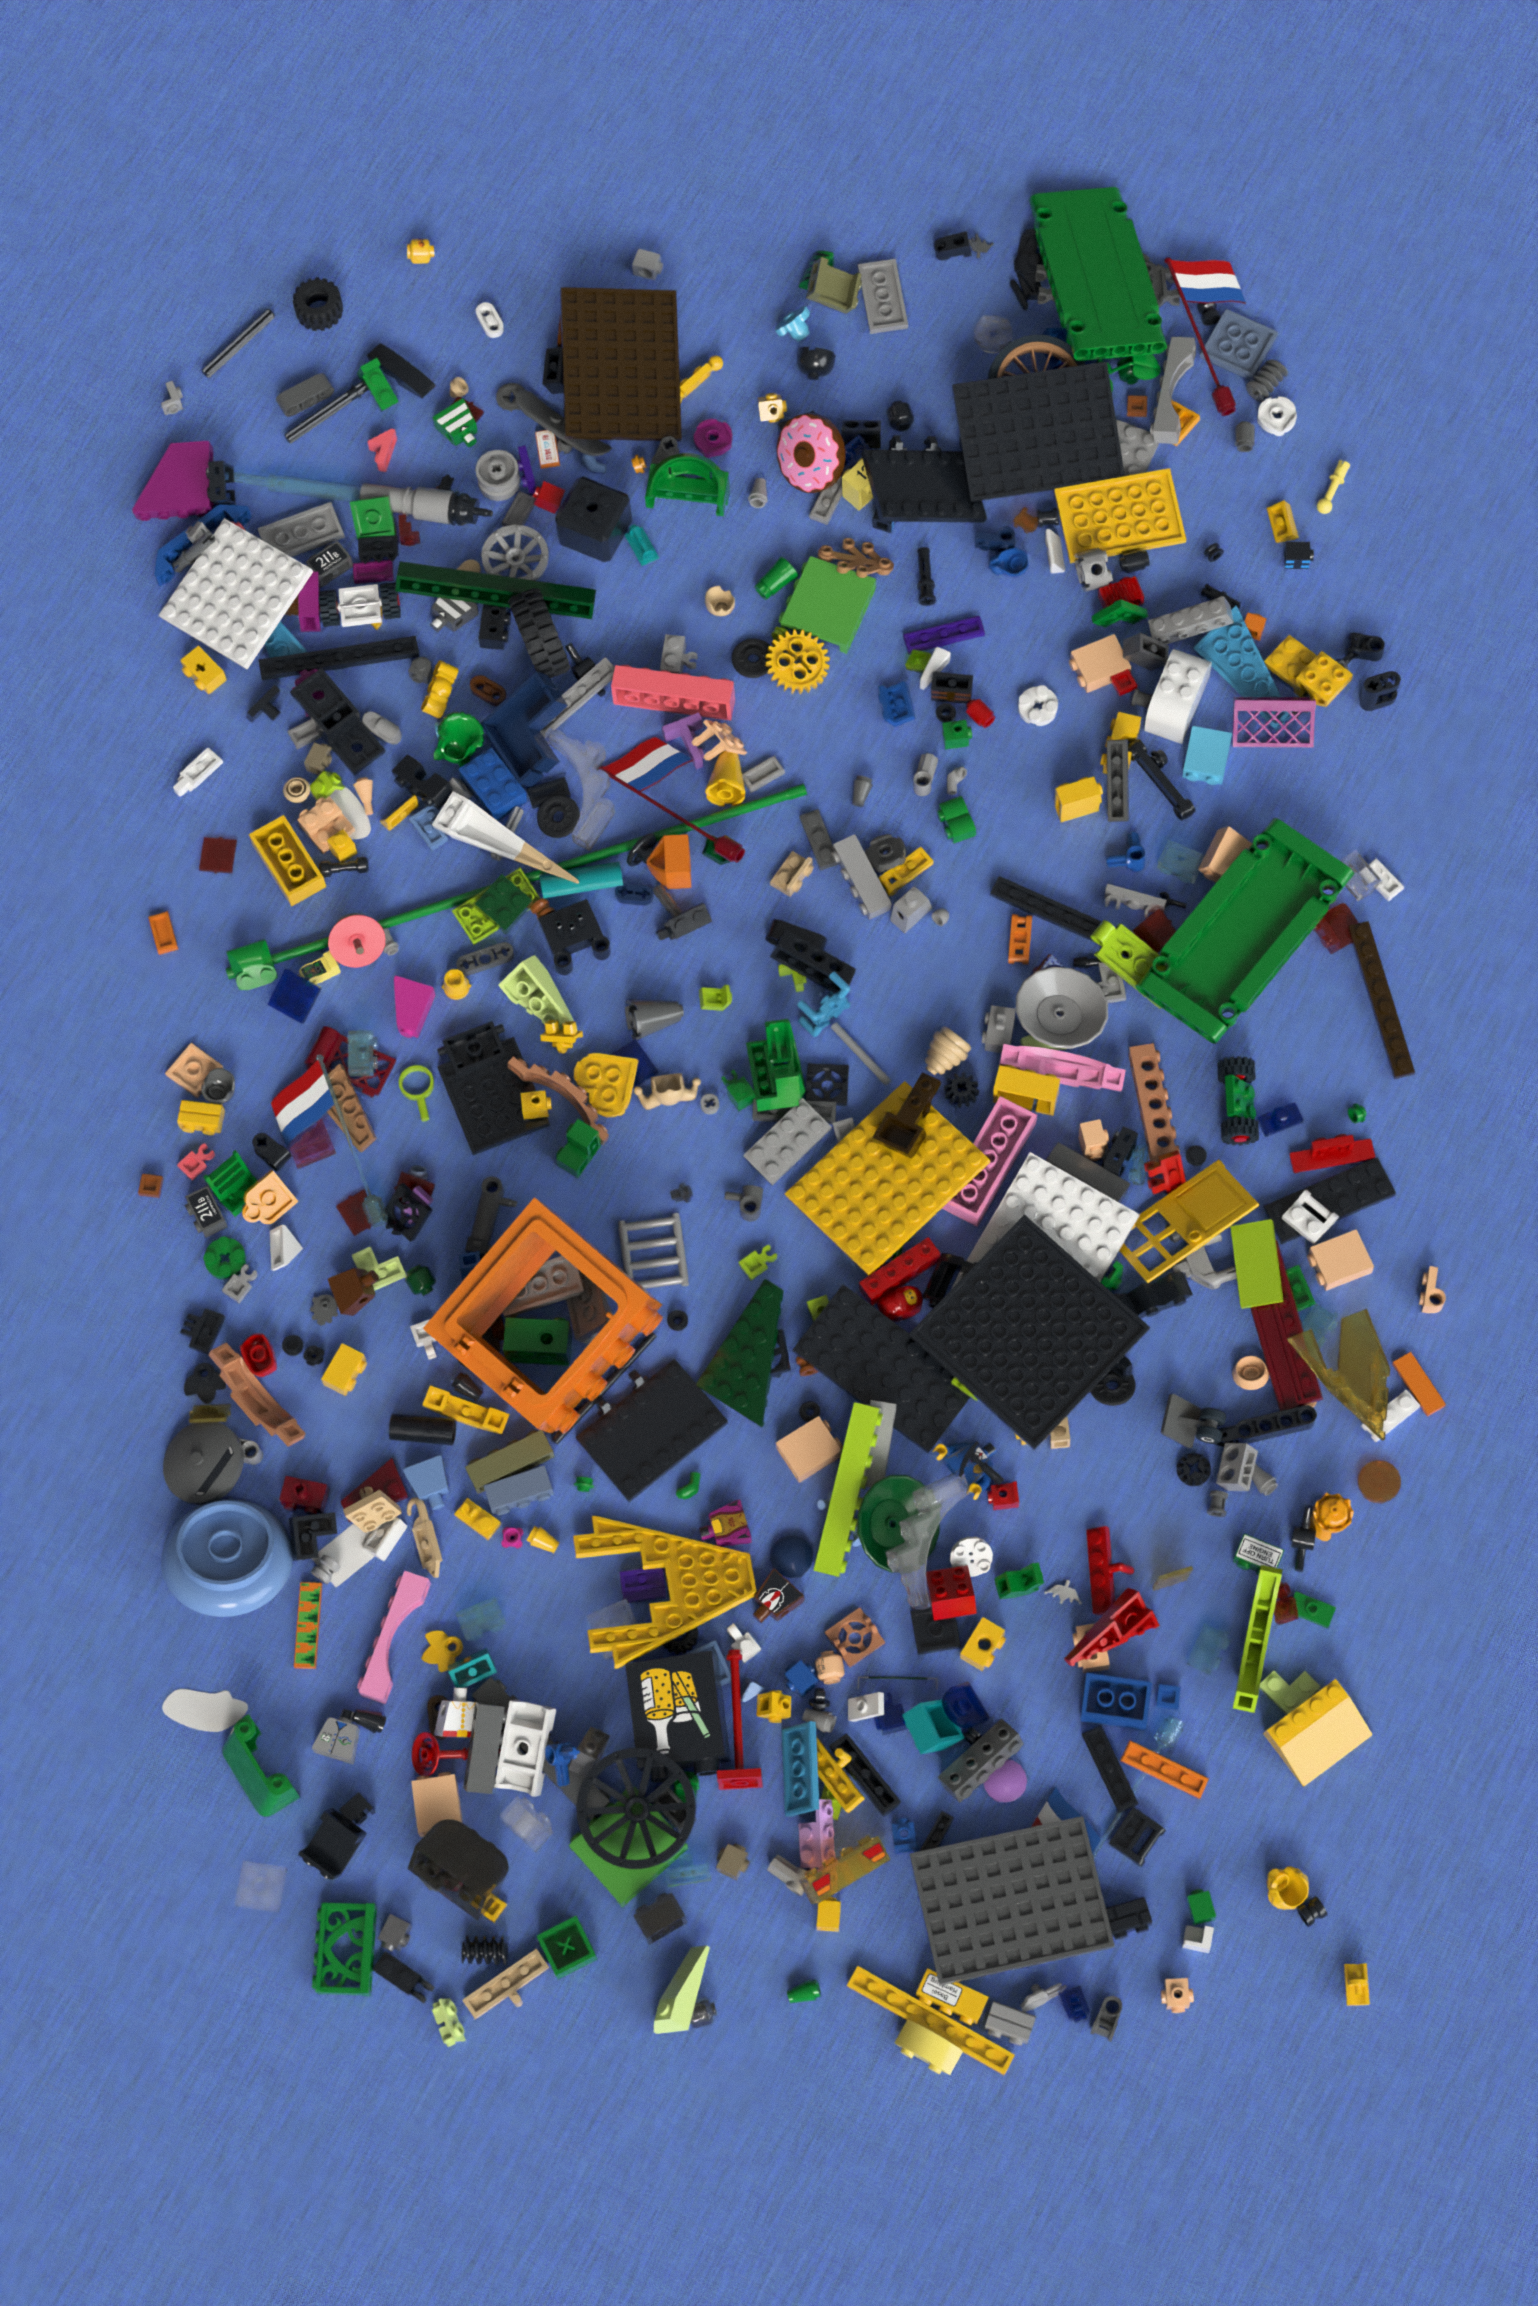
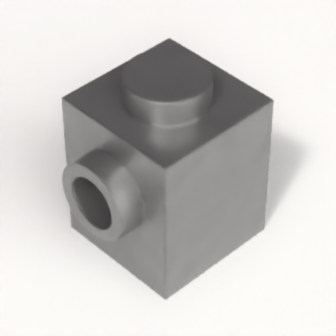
M390 1914L378 1937L379 1941L382 1942L381 1946L391 1952L394 1949L400 1951L402 1946H407L411 1938L409 1933L412 1926L410 1923Z

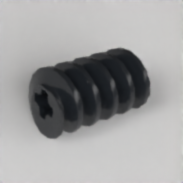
M466 1935L462 1943V1964L466 1958L468 1964H472L476 1958V1962L481 1965L483 1959H485L487 1965L491 1964L492 1959L495 1965H499L501 1959L504 1965H507L508 1943L505 1942L504 1936H501L499 1943H497L495 1936H492L491 1942L487 1941L486 1936L483 1937L482 1942H479L477 1936L474 1937L473 1942H470L469 1936Z

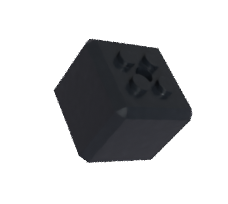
M586 477L577 478L555 517L560 545L604 563L611 561L632 522L628 495ZM594 505L597 507V510L589 512L587 508Z

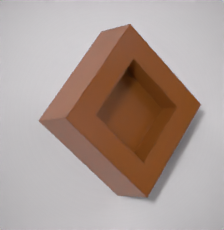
M1128 395V417H1147V396Z
M142 1174L138 1191L139 1196L160 1198L164 1180L163 1176Z

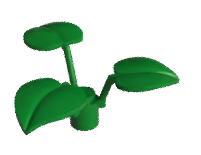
M1152 354L1132 356L1133 362L1125 363L1114 369H1111L1110 364L1107 363L1109 374L1125 367L1133 366V375L1141 380L1153 379L1161 372V368ZM1098 359L1096 363H1101L1102 359ZM1110 379L1111 391H1113V383Z

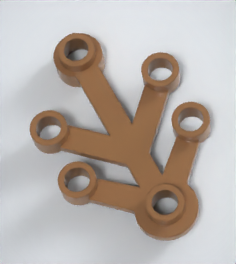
M843 539L842 548L852 555L835 552L828 545H824L818 550V559L829 563L833 561V558L843 560L838 562L836 569L842 574L857 568L856 575L860 578H865L867 575L875 572L880 575H889L894 568L893 562L888 558H881L873 550L874 545L870 542H864L860 552L854 547L855 541L853 539ZM863 554L868 555L871 559L866 558Z

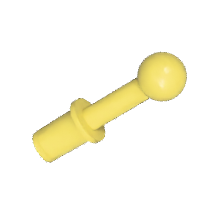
M1339 460L1333 475H1330L1329 478L1332 482L1325 497L1317 502V510L1320 513L1327 514L1332 510L1331 500L1338 485L1345 482L1343 479L1350 468L1348 462Z

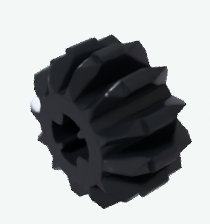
M965 1072L962 1073V1077L955 1073L954 1079H947L948 1085L944 1086V1091H946L945 1098L950 1099L951 1105L957 1102L958 1108H961L963 1103L966 1107H969V1101L976 1102L975 1096L979 1095V1090L977 1089L978 1082H973L974 1077L972 1075L966 1078Z

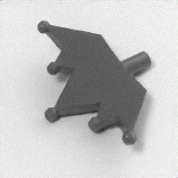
M975 234V240L974 238L968 240L972 251L977 252V258H980V252L987 253L990 247L994 245V243L987 245L985 240L982 242L978 234Z

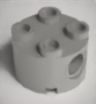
M1098 547L1075 553L1074 557L1078 558L1075 561L1076 572L1080 584L1084 583L1085 585L1082 587L1084 592L1107 586L1109 582L1113 581L1111 571L1107 570L1106 562H1108V556L1105 550L1102 551ZM1093 565H1095L1096 571L1094 574H1092L1091 567Z

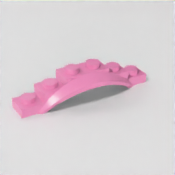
M1007 1044L1003 1045L999 1063L1001 1066L1012 1065L1016 1069L1023 1071L1030 1069L1037 1074H1053L1060 1078V1084L1079 1087L1080 1085L1099 1090L1100 1088H1106L1120 1092L1122 1091L1126 1072L1124 1069L1114 1068L1109 1064L1068 1052Z

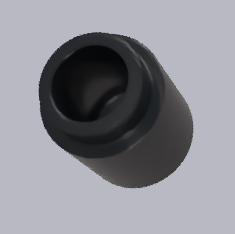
M1138 550L1122 554V559H1119L1121 570H1125L1126 573L1143 570L1150 566L1147 551Z

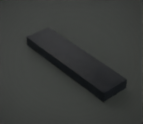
M1099 1725L1082 1733L1081 1735L1118 1813L1138 1805L1137 1799L1102 1726Z

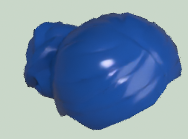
M1010 548L998 555L992 556L988 568L996 575L1005 574L1010 577H1018L1026 572L1029 561L1027 554L1022 549Z

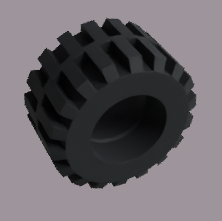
M319 277L315 278V280L307 279L308 282H302L300 284L301 287H297L295 289L296 293H293L292 301L297 320L308 330L312 328V331H317V329L325 331L324 328L327 327L330 329L332 324L336 325L338 319L342 317L343 304L337 286H334L332 281L328 282L325 278L322 280ZM316 301L327 302L319 308L309 307Z

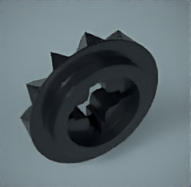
M1195 1452L1185 1454L1179 1459L1176 1469L1179 1479L1189 1486L1202 1485L1208 1480L1211 1473L1209 1460L1203 1454ZM1198 1462L1197 1469L1200 1472L1195 1471L1193 1474H1191V1476H1189L1190 1467L1188 1466H1193Z

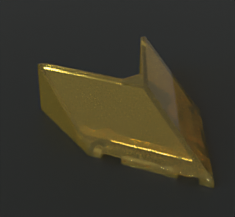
M1364 1309L1342 1318L1338 1370L1334 1372L1332 1368L1327 1369L1312 1329L1287 1338L1328 1391L1382 1441L1385 1440L1386 1432L1383 1431V1423L1387 1420L1389 1388L1386 1387L1387 1377L1390 1376V1367L1368 1310Z

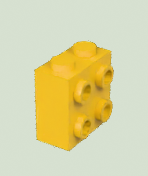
M1083 777L1077 782L1063 783L1055 788L1054 806L1060 822L1099 811L1103 791L1101 784L1096 783L1094 777Z

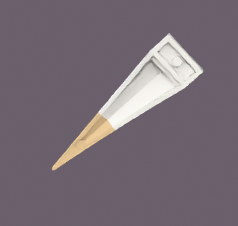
M452 791L432 824L434 828L454 839L574 883H579L577 878L537 851L472 801Z

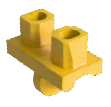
M548 1020L545 1022V1032L540 1035L541 1041L552 1042V1047H557V1051L560 1054H565L568 1048L573 1047V1043L576 1042L577 1038L583 1037V1032L577 1030L576 1021H565L562 1023V1030L559 1029L557 1020Z
M1367 1963L1344 1964L1346 2006L1369 2005Z

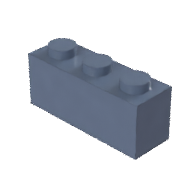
M545 1465L484 1485L493 1515H503L508 1513L509 1509L515 1507L524 1508L529 1506L530 1502L536 1500L539 1502L545 1501L551 1495H554Z

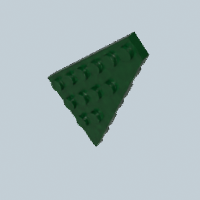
M764 1279L696 1383L699 1388L761 1428L765 1424L763 1422L764 1413L768 1403L767 1395L771 1383L770 1372L772 1361H774V1348L776 1347L778 1335V1318L781 1315L780 1305L784 1290L767 1279Z

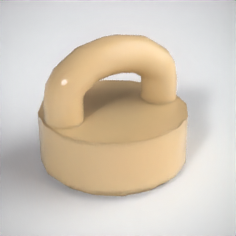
M455 377L450 381V396L452 398L463 397L468 393L469 388L464 379Z

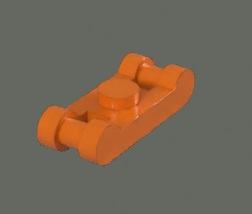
M1012 914L1009 964L1022 962V965H1029L1032 915L1022 917L1018 916V914ZM1017 924L1026 926L1025 928L1017 927ZM1015 949L1023 950V954H1015Z

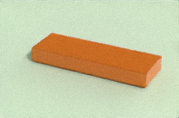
M1412 1352L1407 1353L1392 1363L1427 1417L1446 1406Z

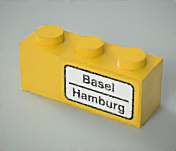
M928 1968L916 1992V1997L919 1998V2001L928 2006L933 2004L940 2007L939 2011L948 2016H951L953 2013L960 2017L959 2020L970 2026L972 2023L978 2024L988 2002V1996L958 1982L939 1986L936 1972Z

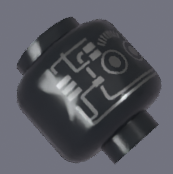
M895 401L887 409L886 413L891 428L897 431H905L913 424L914 416L908 403Z

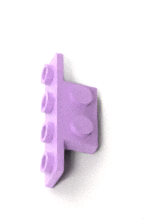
M819 1799V1810H816V1822L799 1824L801 1868L818 1867L819 1878L830 1873L831 1889H836L837 1877L835 1873L832 1800Z

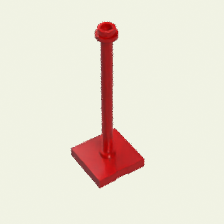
M736 1649L729 1650L728 1655H726V1660L730 1661L735 1769L717 1771L719 1790L763 1788L761 1768L744 1769L739 1660H742L743 1656L741 1651Z

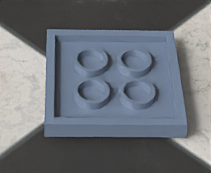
M1226 309L1208 339L1205 349L1211 363L1251 380L1266 358L1278 336V332ZM1201 352L1200 358L1206 360L1203 352Z

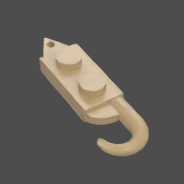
M414 1497L407 1504V1515L411 1516L412 1506L416 1504L419 1517L415 1520L412 1531L423 1569H427L434 1578H438L440 1562L443 1560L432 1521L429 1520L424 1501Z

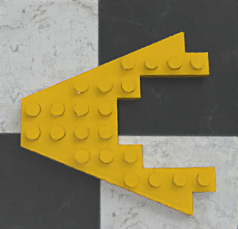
M592 1516L594 1533L573 1536L576 1558L640 1551L643 1570L665 1569L670 1601L649 1603L651 1623L587 1630L590 1653L612 1651L615 1669L749 1600L757 1592L749 1553L599 1516Z

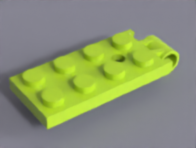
M1103 920L1090 936L1096 944L1102 946L1099 951L1095 952L1094 956L1136 990V984L1151 968L1153 960L1160 956L1120 923L1115 928L1110 922ZM1122 951L1128 952V958L1122 957ZM1165 966L1157 967L1159 971H1164L1167 969ZM1148 999V1000H1149L1150 1002H1152L1156 1007H1158L1159 1009H1161L1160 1006H1158V1005L1155 1004L1153 1001H1151L1150 999Z

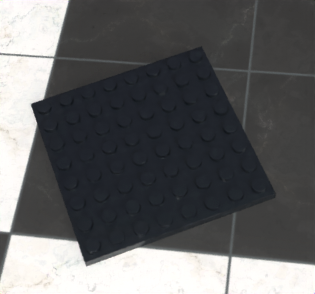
M1024 1214L909 1333V1337L1035 1451L1151 1327Z

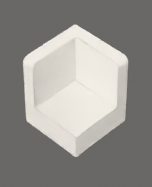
M1186 1926L1182 1948L1209 1953L1214 1928L1205 1926L1203 1929Z

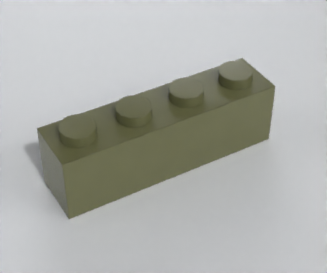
M534 1430L519 1441L518 1439L510 1441L505 1448L490 1451L487 1454L488 1456L482 1459L476 1458L471 1460L465 1466V1469L477 1494L485 1491L484 1485L534 1468L554 1458V1453L542 1430Z

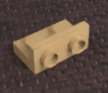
M792 851L770 881V885L791 897L794 892L797 893L800 890L805 876L808 877L812 873L814 868L812 858L808 857L805 859Z

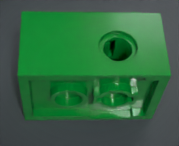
M559 1317L553 1320L506 1318L503 1352L508 1361L522 1364L570 1366L572 1330L569 1321Z

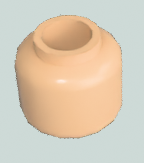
M825 1651L815 1660L816 1675L820 1681H823L824 1684H835L841 1681L840 1678L844 1676L845 1670L843 1659L840 1655L834 1654V1651Z

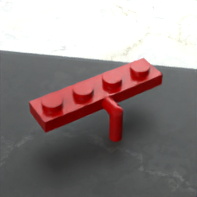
M1107 1526L1086 1530L1092 1609L1095 1615L1104 1614L1115 1602L1113 1572L1121 1571L1129 1575L1134 1573L1132 1566L1121 1562L1112 1564L1110 1530Z

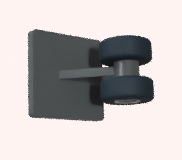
M1169 1394L1161 1434L1187 1448L1193 1447L1195 1436L1202 1442L1217 1444L1220 1443L1222 1432L1217 1429V1426L1224 1425L1226 1414L1215 1408H1203L1201 1410V1408L1181 1397Z

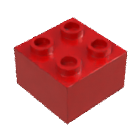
M968 1565L925 1572L927 1592L934 1621L977 1614L975 1594Z

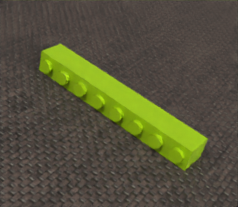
M854 1402L813 1571L840 1577L841 1573L845 1574L848 1561L844 1559L846 1552L850 1553L853 1540L850 1539L851 1531L856 1530L857 1519L855 1514L856 1510H859L863 1499L860 1497L861 1489L866 1488L868 1481L865 1472L866 1468L871 1467L873 1460L870 1451L871 1447H876L878 1435L875 1434L876 1426H881L883 1418L880 1408Z

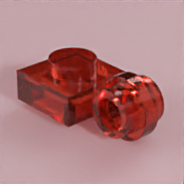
M1280 1582L1277 1599L1280 1598V1600L1276 1602L1274 1609L1275 1623L1278 1625L1299 1619L1296 1599L1292 1596L1288 1597L1291 1591L1286 1582Z

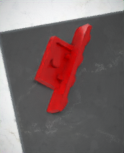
M1339 1134L1331 1139L1324 1137L1315 1139L1311 1143L1310 1149L1291 1152L1289 1157L1293 1173L1372 1160L1375 1158V1152L1371 1139L1354 1141L1353 1135Z

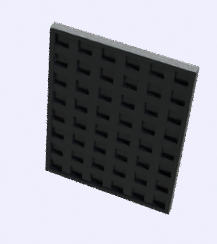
M1107 362L952 384L970 503L1051 491L1056 488L1125 476Z

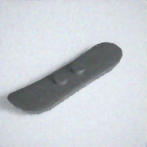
M519 390L515 395V402L518 408L526 416L579 452L589 456H600L611 451V446L599 440L565 439L564 417L548 407L532 392Z

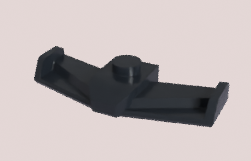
M1026 229L1021 234L1017 256L1014 260V272L1017 274L1023 294L1027 300H1037L1039 295L1038 289L1042 287L1040 281H1035L1036 265H1043L1041 254L1036 253L1038 243L1035 229Z

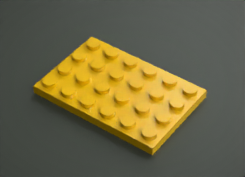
M1170 468L1054 489L1070 564L1078 560V558L1074 557L1075 553L1098 547L1102 551L1105 550L1107 556L1110 557L1138 550L1143 551L1186 543L1185 531Z

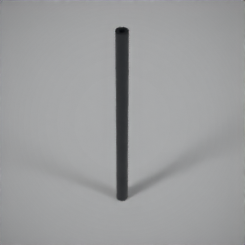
M653 1332L637 1345L634 1354L620 1369L616 1368L606 1379L608 1383L604 1390L593 1401L588 1399L577 1411L580 1416L576 1423L564 1434L558 1431L552 1438L555 1444L558 1445L596 1404L595 1400L603 1396L657 1337Z

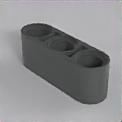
M319 373L280 393L276 401L285 416L291 417L329 398L334 393V388L325 374Z

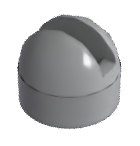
M939 908L932 913L931 917L938 926H943L949 920V912L944 908Z

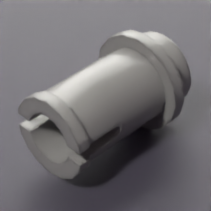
M383 929L385 934L383 951L389 956L394 955L398 952L399 945L397 942H394L389 929Z

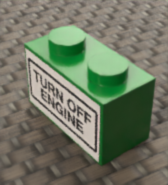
M1244 1534L1233 1562L1237 1563V1567L1244 1570L1252 1569L1259 1575L1261 1565L1278 1568L1284 1549Z

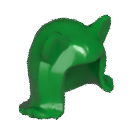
M461 711L460 713L453 712L442 719L443 721L439 724L437 733L440 735L438 737V746L434 750V760L437 761L444 758L448 762L459 764L460 767L470 762L476 748H480L483 745L482 742H484L482 725L474 716Z

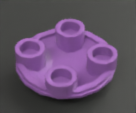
M1007 1759L1004 1765L996 1769L987 1781L984 1782V1788L988 1795L996 1802L1006 1803L1014 1801L1025 1792L1027 1784L1026 1773L1021 1765Z

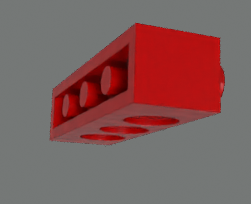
M927 1237L860 1281L859 1291L867 1302L873 1306L888 1293L904 1286L937 1264L941 1253L930 1238Z

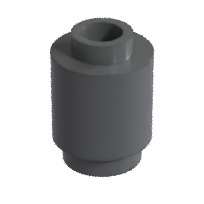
M1243 421L1235 426V446L1240 452H1249L1255 445V426L1248 421Z

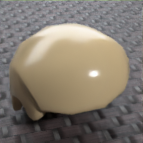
M714 586L709 588L705 594V606L707 611L715 616H726L735 608V598L730 590L724 591L720 586Z

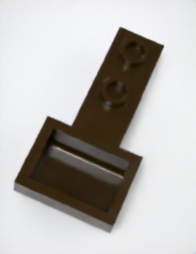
M922 1072L897 1116L890 1112L886 1113L872 1137L874 1142L906 1157L913 1158L926 1137L924 1128L917 1124L921 1118L924 1119L928 1115L931 1101L939 1089L941 1081Z

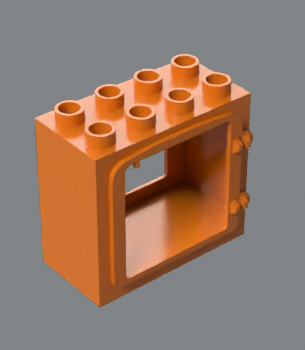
M534 1197L422 1329L537 1429L551 1434L559 1430L564 1434L576 1423L580 1416L574 1410L583 1398L593 1401L606 1387L608 1382L601 1376L611 1365H615L620 1369L632 1357L635 1349L630 1345V1342L636 1335L642 1332L645 1336H648L660 1324L663 1316L657 1311L663 1304L550 1207ZM555 1251H558L616 1301L618 1310L614 1315L610 1312L605 1315L610 1320L546 1394L485 1341L482 1336Z

